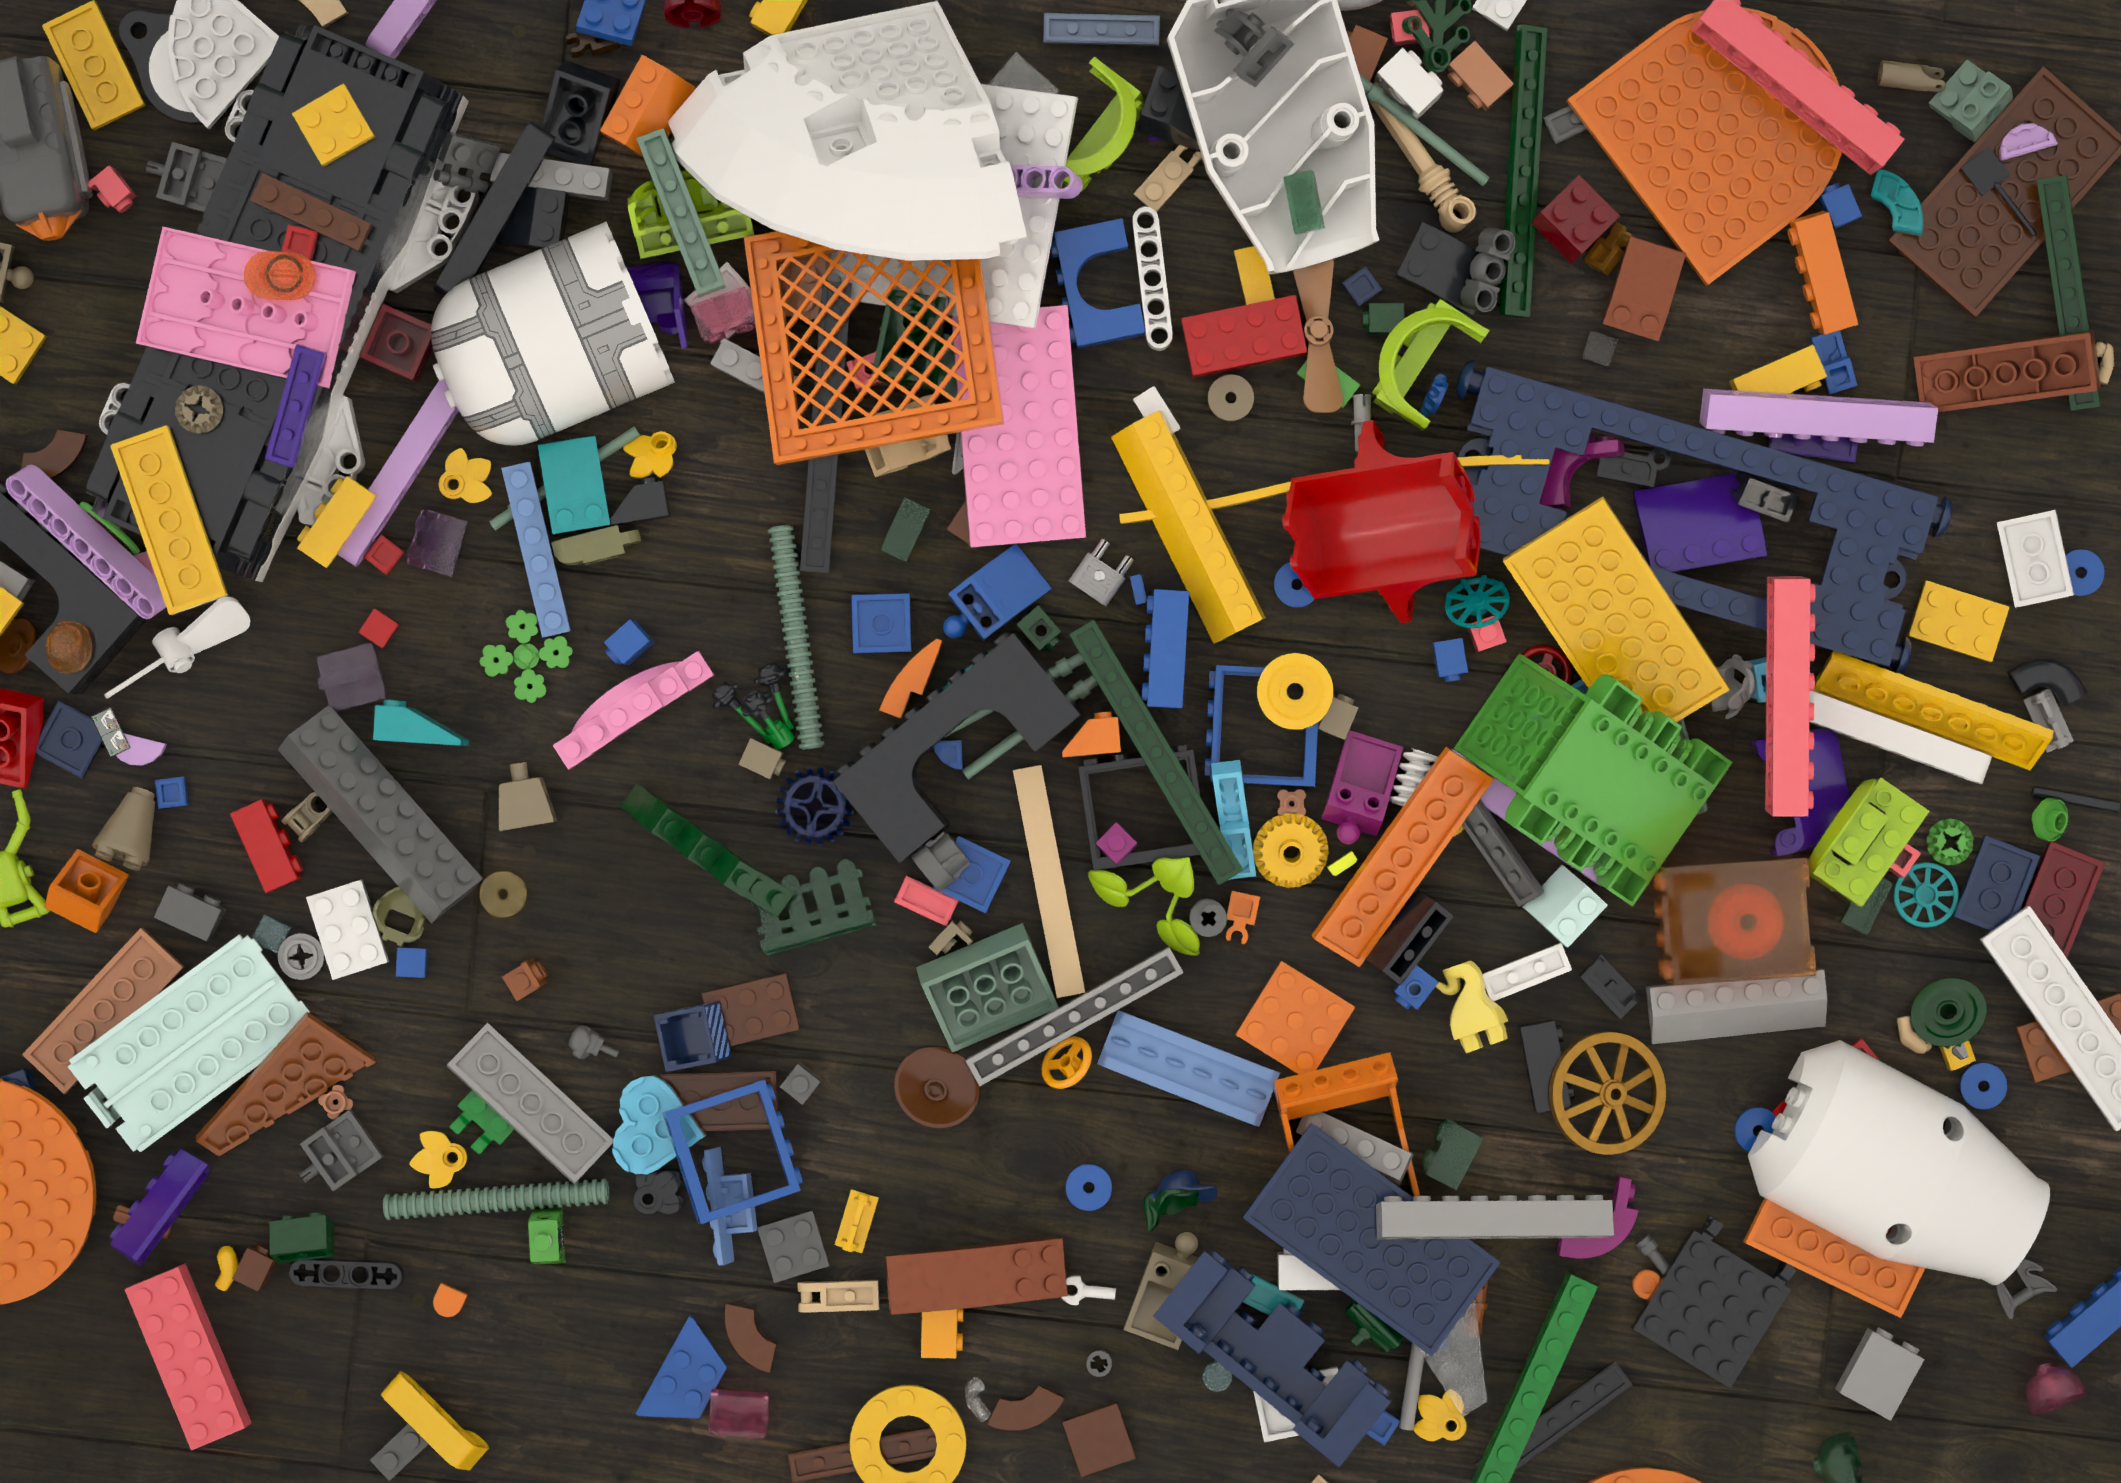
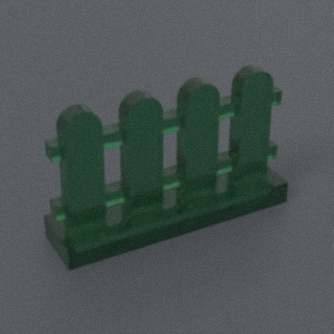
M844 859L838 863V875L828 877L826 871L821 867L813 868L809 874L811 882L800 885L799 880L795 876H785L781 884L791 890L794 895L787 903L790 919L783 921L779 920V916L776 917L750 900L751 907H758L762 927L757 928L758 934H765L766 938L760 941L762 952L767 956L877 925L874 912L872 910L867 911L866 909L867 905H871L870 898H863L858 880L859 877L863 876L862 869H856L852 861ZM841 883L846 903L835 905L830 885ZM813 890L818 911L807 913L802 893ZM848 911L850 915L843 918L838 917L839 913ZM821 919L822 924L811 926L810 921ZM793 927V932L783 934L782 929Z

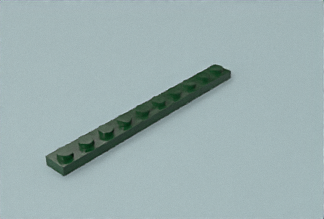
M1524 24L1516 27L1504 230L1510 231L1514 235L1515 247L1510 253V260H1504L1506 274L1501 282L1499 315L1520 318L1530 317L1535 244V227L1531 222L1536 218L1547 45V28Z
M1095 620L1070 633L1069 636L1218 885L1242 872V866Z

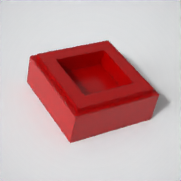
M288 224L281 254L312 261L319 233Z
M381 534L364 555V558L385 575H388L405 552Z
M374 608L358 633L384 649L400 624Z

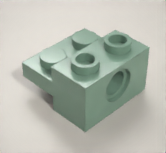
M1966 60L1946 82L1945 89L1938 92L1931 99L1929 106L1951 122L1955 130L1975 143L2014 98L2012 89L2008 84L1991 72L1985 73L1972 62Z

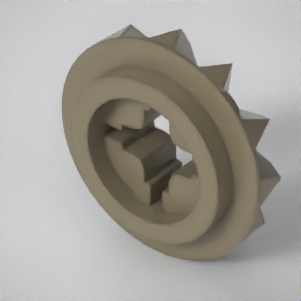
M192 386L182 391L178 400L175 401V416L180 425L192 433H207L213 430L222 419V401L214 390L206 386ZM202 399V407L209 411L210 414H199L195 419V412L187 406L197 405Z

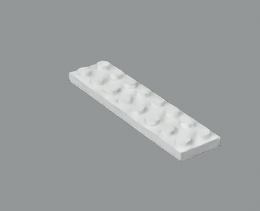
M2026 906L1982 937L1980 941L2112 1128L2118 1131L2121 1129V1035L2030 906Z

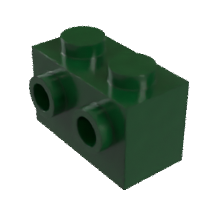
M310 1213L304 1218L283 1216L278 1221L269 1222L270 1256L277 1263L334 1257V1223L327 1215L323 1213Z

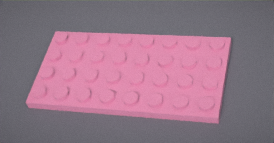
M1068 305L1039 307L1036 329L990 322L1004 424L961 432L970 547L1086 537ZM951 316V319L959 324L958 317ZM952 325V333H953L956 328ZM959 333L953 342V346L963 352L961 335ZM954 352V360L956 363L960 356ZM963 362L956 371V374L967 381L965 363ZM956 379L958 394L964 384ZM968 390L961 400L969 399Z

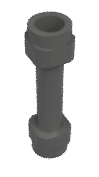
M1646 1234L1635 1245L1643 1256L1647 1255L1663 1275L1669 1264L1656 1249L1658 1247L1656 1241L1649 1234Z

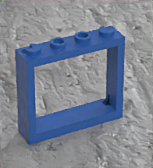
M1216 665L1215 671L1209 672V688L1214 689V700H1208L1207 717L1213 718L1212 729H1207L1206 746L1211 747V758H1205L1204 775H1209L1212 782L1211 763L1220 762L1224 675L1260 677L1265 667ZM1318 722L1305 728L1303 777L1242 774L1243 783L1315 787Z
M759 1080L662 1112L698 1224H704L801 1191L799 1184L803 1183L800 1171L798 1167L793 1168L790 1156L794 1155L789 1139L784 1140L781 1131L782 1128H785L780 1111L775 1112L772 1101L776 1100V1096L771 1083L766 1084L765 1080ZM758 1091L788 1185L709 1211L679 1117Z

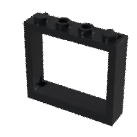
M1187 745L1170 747L1178 761L1186 760L1188 778L1200 796L1194 751H1187ZM1129 753L1112 756L1113 762L1101 763V758L1083 760L1084 766H1080L1078 769L1093 870L1154 862L1159 858L1174 859L1200 855L1194 843L1131 852L1118 866L1107 856L1101 857L1100 850L1096 846L1098 836L1088 774L1146 766L1147 764L1142 756L1141 758L1130 759Z

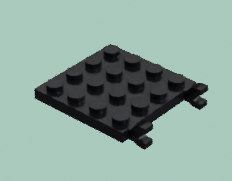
M1709 1215L1700 1232L1691 1229L1631 1328L1731 1388L1792 1290L1785 1283L1793 1277L1797 1269L1781 1261L1771 1277L1718 1245L1712 1239L1717 1236L1724 1224Z

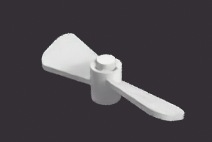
M222 597L183 632L180 633L176 627L167 628L159 632L153 638L152 643L161 658L104 694L106 699L162 663H165L170 672H186L192 666L195 659L194 654L244 633L250 626L248 613L237 599Z

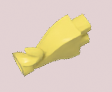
M1470 960L1442 970L1448 985L1439 982L1435 987L1446 995L1458 993L1461 986L1460 978L1465 980L1464 988L1453 1007L1450 1017L1454 1040H1460L1465 1052L1468 1053L1483 1047L1478 1033L1483 1030L1487 1034L1490 1045L1508 1039L1504 1025L1505 1022H1508L1504 1010L1486 994L1484 977L1480 968Z

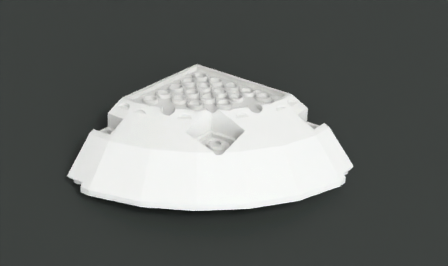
M938 1L771 35L743 52L744 70L718 75L715 70L708 74L668 121L675 139L671 146L676 160L716 199L773 230L835 250L916 261L987 259L1000 256L999 243L1014 244L1018 239L1027 237L1012 169L1009 161L1006 162L1000 150V132L991 104Z

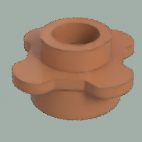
M1283 789L1278 792L1277 798L1280 800V808L1277 811L1278 815L1285 813L1306 814V809L1304 808L1306 793L1303 790L1298 789L1295 792H1288ZM1294 801V806H1290L1289 802Z
M341 1085L333 1086L332 1091L322 1094L318 1099L319 1104L323 1105L325 1111L328 1112L327 1116L330 1119H337L341 1112L350 1110L353 1107V1101L347 1098L344 1093V1087ZM334 1099L338 1100L337 1105L333 1103Z

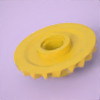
M1300 653L1286 654L1270 662L1263 670L1258 681L1257 697L1262 711L1273 723L1287 729H1304L1319 722L1328 712L1333 699V683L1328 671L1318 660ZM1292 683L1299 684L1303 689V694L1298 700H1292L1287 695V688Z
M1297 813L1281 814L1268 820L1258 831L1253 844L1254 861L1265 879L1276 886L1286 888L1301 887L1311 883L1326 866L1329 855L1327 838L1322 828L1311 818ZM1289 846H1295L1299 849V853L1294 858H1287L1283 855L1284 850Z

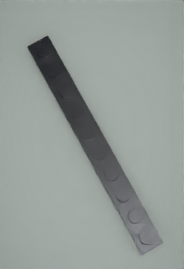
M827 281L837 289L842 283ZM849 283L842 292L849 298H851L852 283ZM825 285L822 286L821 303L824 305L827 304L835 293ZM839 296L830 309L842 317L850 303ZM827 313L819 323V327L830 333L838 320ZM849 317L834 336L845 346H847ZM820 332L818 333L817 350L826 339ZM831 341L822 355L833 362L842 348ZM846 355L838 364L843 370H845ZM818 358L815 375L821 379L830 365ZM835 369L826 383L835 390H838L844 381V375ZM822 386L814 400L825 407L834 393ZM838 398L829 411L841 419L843 400ZM813 405L812 424L822 411L815 405ZM826 414L818 426L837 423V421ZM838 454L809 459L800 571L829 573Z

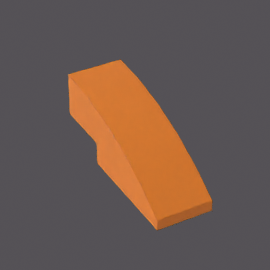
M934 640L907 663L886 693L880 706V711L902 719L911 693L914 692L923 696L943 644L942 640Z

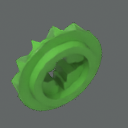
M1944 819L1934 824L1927 835V849L1937 862L1944 865H1956L1965 861L1973 851L1974 837L1969 827L1960 820ZM1943 832L1950 837L1960 834L1955 841L1956 848L1959 851L1952 847L1941 850L1947 842Z

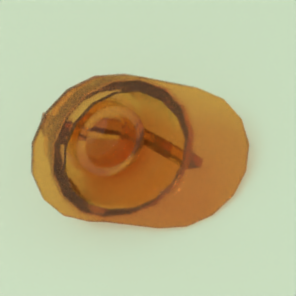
M259 252L251 257L244 270V281L249 291L255 296L264 299H301L309 294L316 280L315 268L311 261L302 254L294 252Z

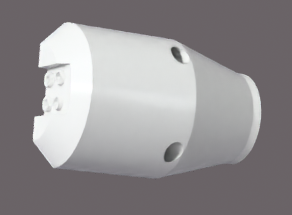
M1187 0L1167 37L1168 46L1207 175L1265 262L1268 274H1278L1319 264L1378 242L1379 237L1376 230L1374 121L1337 0H1219L1220 4H1218L1217 0ZM1229 9H1236L1248 15L1253 12L1265 23L1262 27L1265 32L1273 26L1288 36L1294 43L1291 49L1256 88L1239 78L1233 71L1244 56L1241 53L1238 55L1233 53L1225 45L1227 40L1214 31L1218 27L1216 23L1219 20L1223 21L1227 17L1226 12ZM1334 120L1341 122L1343 128L1337 127Z
M1841 1040L1801 1052L1788 1077L1790 1080L1798 1083L1796 1088H1791L1785 1099L1787 1106L1783 1114L1779 1113L1772 1124V1129H1774L1772 1134L1763 1130L1760 1131L1748 1154L1760 1196L1880 1259L1982 1279L1991 1285H1998L2005 1281L2025 1258L2039 1233L2048 1209L2050 1199L2049 1184L2036 1177L1964 1105ZM1892 1226L1891 1232L1886 1236L1888 1229Z

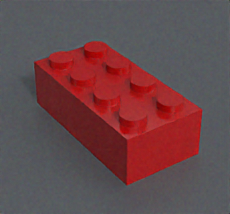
M1296 295L1181 318L1192 378L1305 356L1307 354Z

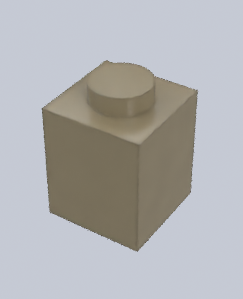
M1338 694L1337 698L1333 697L1331 706L1326 715L1320 720L1318 729L1345 740L1358 711V707L1353 706L1355 700L1342 694Z
M750 738L738 765L768 779H772L774 774L777 776L781 774L786 760L782 759L783 752Z

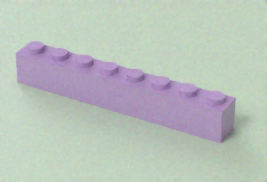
M1703 388L1699 423L1708 431L1718 434H1725V430H1734L1736 434L1743 436H1753L1754 432H1765V436L1781 438L1782 433L1793 434V437L1797 439H1810L1811 435H1817L1827 441H1839V437H1850V441L1857 443H1866L1867 439H1878L1879 443L1893 445L1896 440L1906 441L1907 445L1923 446L1924 442L1934 443L1938 408L1930 402Z

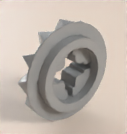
M298 933L289 936L283 941L278 951V962L286 975L294 979L304 980L313 977L324 965V952L320 941L312 935ZM300 944L304 953H313V956L305 959L304 969L300 960L290 959L291 956L299 953Z

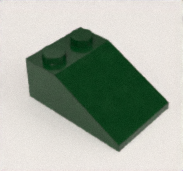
M893 289L887 299L896 306H899L908 293ZM915 293L925 301L930 297V295ZM912 297L903 311L915 318L923 304ZM936 297L931 305L943 313L946 309L947 299ZM887 304L873 365L876 368L880 366L911 323L910 320ZM928 308L919 322L931 330L940 316ZM945 320L935 332L941 338H943ZM916 325L907 339L919 346L928 333ZM932 337L923 350L935 358L943 344ZM904 342L895 353V356L906 363L915 352V349ZM919 354L911 367L920 374H923L932 361ZM891 359L882 372L894 380L903 366ZM937 365L927 377L934 384L937 383L940 369ZM907 371L898 384L914 387L920 378ZM880 375L877 378L879 381L888 382ZM925 382L920 387L935 390Z

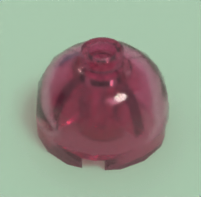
M2052 1363L2041 1365L2035 1369L2037 1374L2029 1379L2025 1391L2031 1413L2035 1415L2060 1409L2063 1407V1404L2070 1400L2071 1403H2074L2087 1395L2083 1383L2074 1371L2064 1366L2053 1367Z

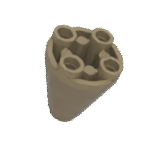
M133 787L132 791L126 794L93 841L92 847L96 849V857L106 861H112L113 858L124 861V867L139 871L141 866L148 865L155 811L154 793L143 788Z

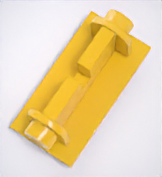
M851 1189L835 1241L836 1246L842 1247L843 1250L849 1252H863L879 1197Z

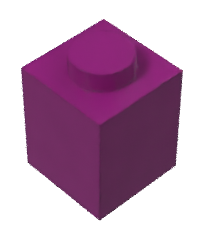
M1117 822L1096 842V846L1116 866L1138 846L1137 842Z

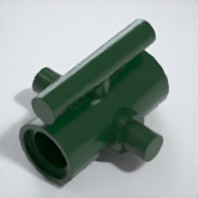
M1355 1300L1344 1310L1348 1317L1358 1326L1356 1328L1357 1332L1349 1339L1357 1348L1365 1340L1367 1342L1371 1340L1386 1354L1392 1348L1395 1349L1401 1344L1403 1335Z

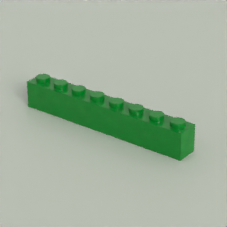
M1569 1272L1566 1273L1471 1483L1510 1482L1598 1288L1595 1284Z

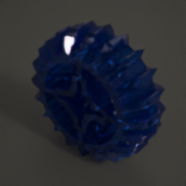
M807 768L806 778H804L801 771H797L796 777L799 781L795 782L789 777L786 781L792 786L790 790L785 787H780L779 789L780 792L786 794V798H776L777 803L784 804V809H777L776 814H786V818L779 821V824L782 826L790 823L791 827L786 830V834L790 835L795 830L798 831L795 837L797 842H800L803 835H806V845L812 844L813 837H817L818 845H823L824 835H826L829 842H833L834 836L831 832L835 830L841 836L844 832L839 827V824L842 823L845 826H849L851 823L843 818L844 814H854L853 810L845 809L846 804L851 803L844 799L843 793L832 782L835 772L830 771L827 778H824V768L818 769L817 776H813L812 768ZM815 782L812 794L808 799L793 798L800 787L807 783ZM823 784L834 791L839 806L831 805L824 801ZM817 795V799L820 800L819 803H822L823 807L830 808V810H819L813 818V814L810 813L812 809L808 810V806H802L800 803H811ZM792 807L806 812L807 829L795 820ZM822 814L837 815L829 827L815 831L818 819Z

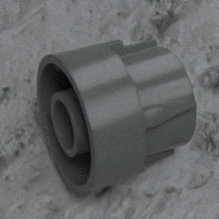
M947 832L940 833L932 840L929 839L910 854L916 865L939 892H943L961 876L960 873L971 864L969 858Z

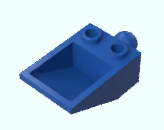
M1014 544L948 593V598L961 615L950 616L944 621V633L953 639L960 638L966 631V625L969 624L980 639L985 642L1052 588L1019 546ZM967 594L974 598L973 603L970 605H966L962 600ZM984 617L990 618L992 621L991 626L983 627L980 623L981 619Z

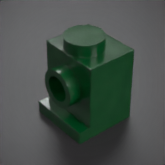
M1039 606L1034 608L1016 624L1039 651L1043 648L1049 651L1060 641L1058 637L1061 633L1060 629ZM1040 625L1045 626L1047 629L1044 636H1038L1035 632L1036 628Z

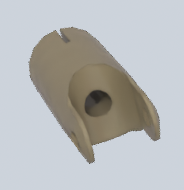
M1881 60L1877 78L1878 86L1941 92L1946 87V83L1940 80L1945 74L1941 68Z

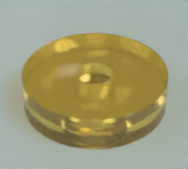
M499 871L489 875L483 881L480 888L482 906L488 913L496 917L504 918L517 914L524 907L527 900V888L524 881L518 875L509 871ZM501 889L508 891V897L505 900H502L498 895Z

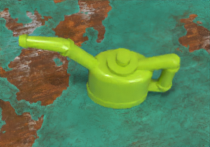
M21 789L12 792L19 821L16 823L17 826L6 849L0 852V924L5 928L14 927L16 924L36 917L41 918L42 915L50 912V910L44 908L46 900L31 885L30 877L34 876L31 865L26 866L23 860L19 861L16 855L27 831L31 828L30 815ZM28 899L33 903V907L12 914L7 910L8 907L23 903Z

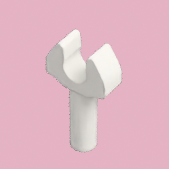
M1072 1275L1066 1278V1284L1075 1285L1078 1291L1074 1295L1067 1294L1068 1296L1061 1297L1070 1305H1078L1079 1301L1084 1297L1115 1300L1116 1288L1088 1286L1082 1282L1080 1275Z

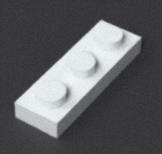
M1562 943L1555 944L1483 973L1485 990L1488 997L1492 1001H1496L1571 971L1572 968Z

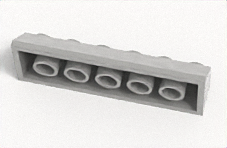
M1819 968L1646 986L1652 1044L1826 1026L1827 991L1825 972Z

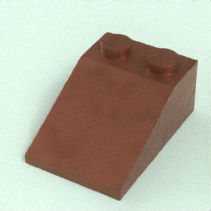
M1630 235L1602 317L1603 324L1659 341L1686 253Z

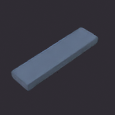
M1044 13L1043 43L1159 46L1160 16Z

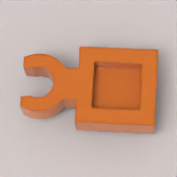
M1231 891L1226 915L1227 920L1234 922L1233 926L1229 927L1226 932V940H1231V934L1234 931H1240L1242 933L1241 943L1245 944L1247 942L1248 933L1245 926L1246 924H1255L1260 901L1259 896Z

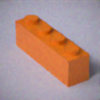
M1820 211L1790 220L1791 228L1787 230L1791 245H1796L1798 256L1795 257V263L1800 274L1803 273L1806 284L1802 285L1806 301H1811L1813 312L1810 313V320L1815 330L1818 329L1819 333L1826 335L1858 325L1829 212Z

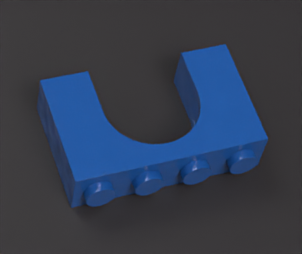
M1123 219L1054 232L1055 240L1051 242L1053 258L1059 257L1061 268L1056 269L1059 286L1065 285L1067 297L1061 298L1062 304L1068 305V314H1071L1073 324L1069 326L1070 343L1076 342L1077 349L1146 335L1140 304L1111 310L1096 309L1082 299L1077 288L1078 274L1089 260L1098 256L1128 250Z

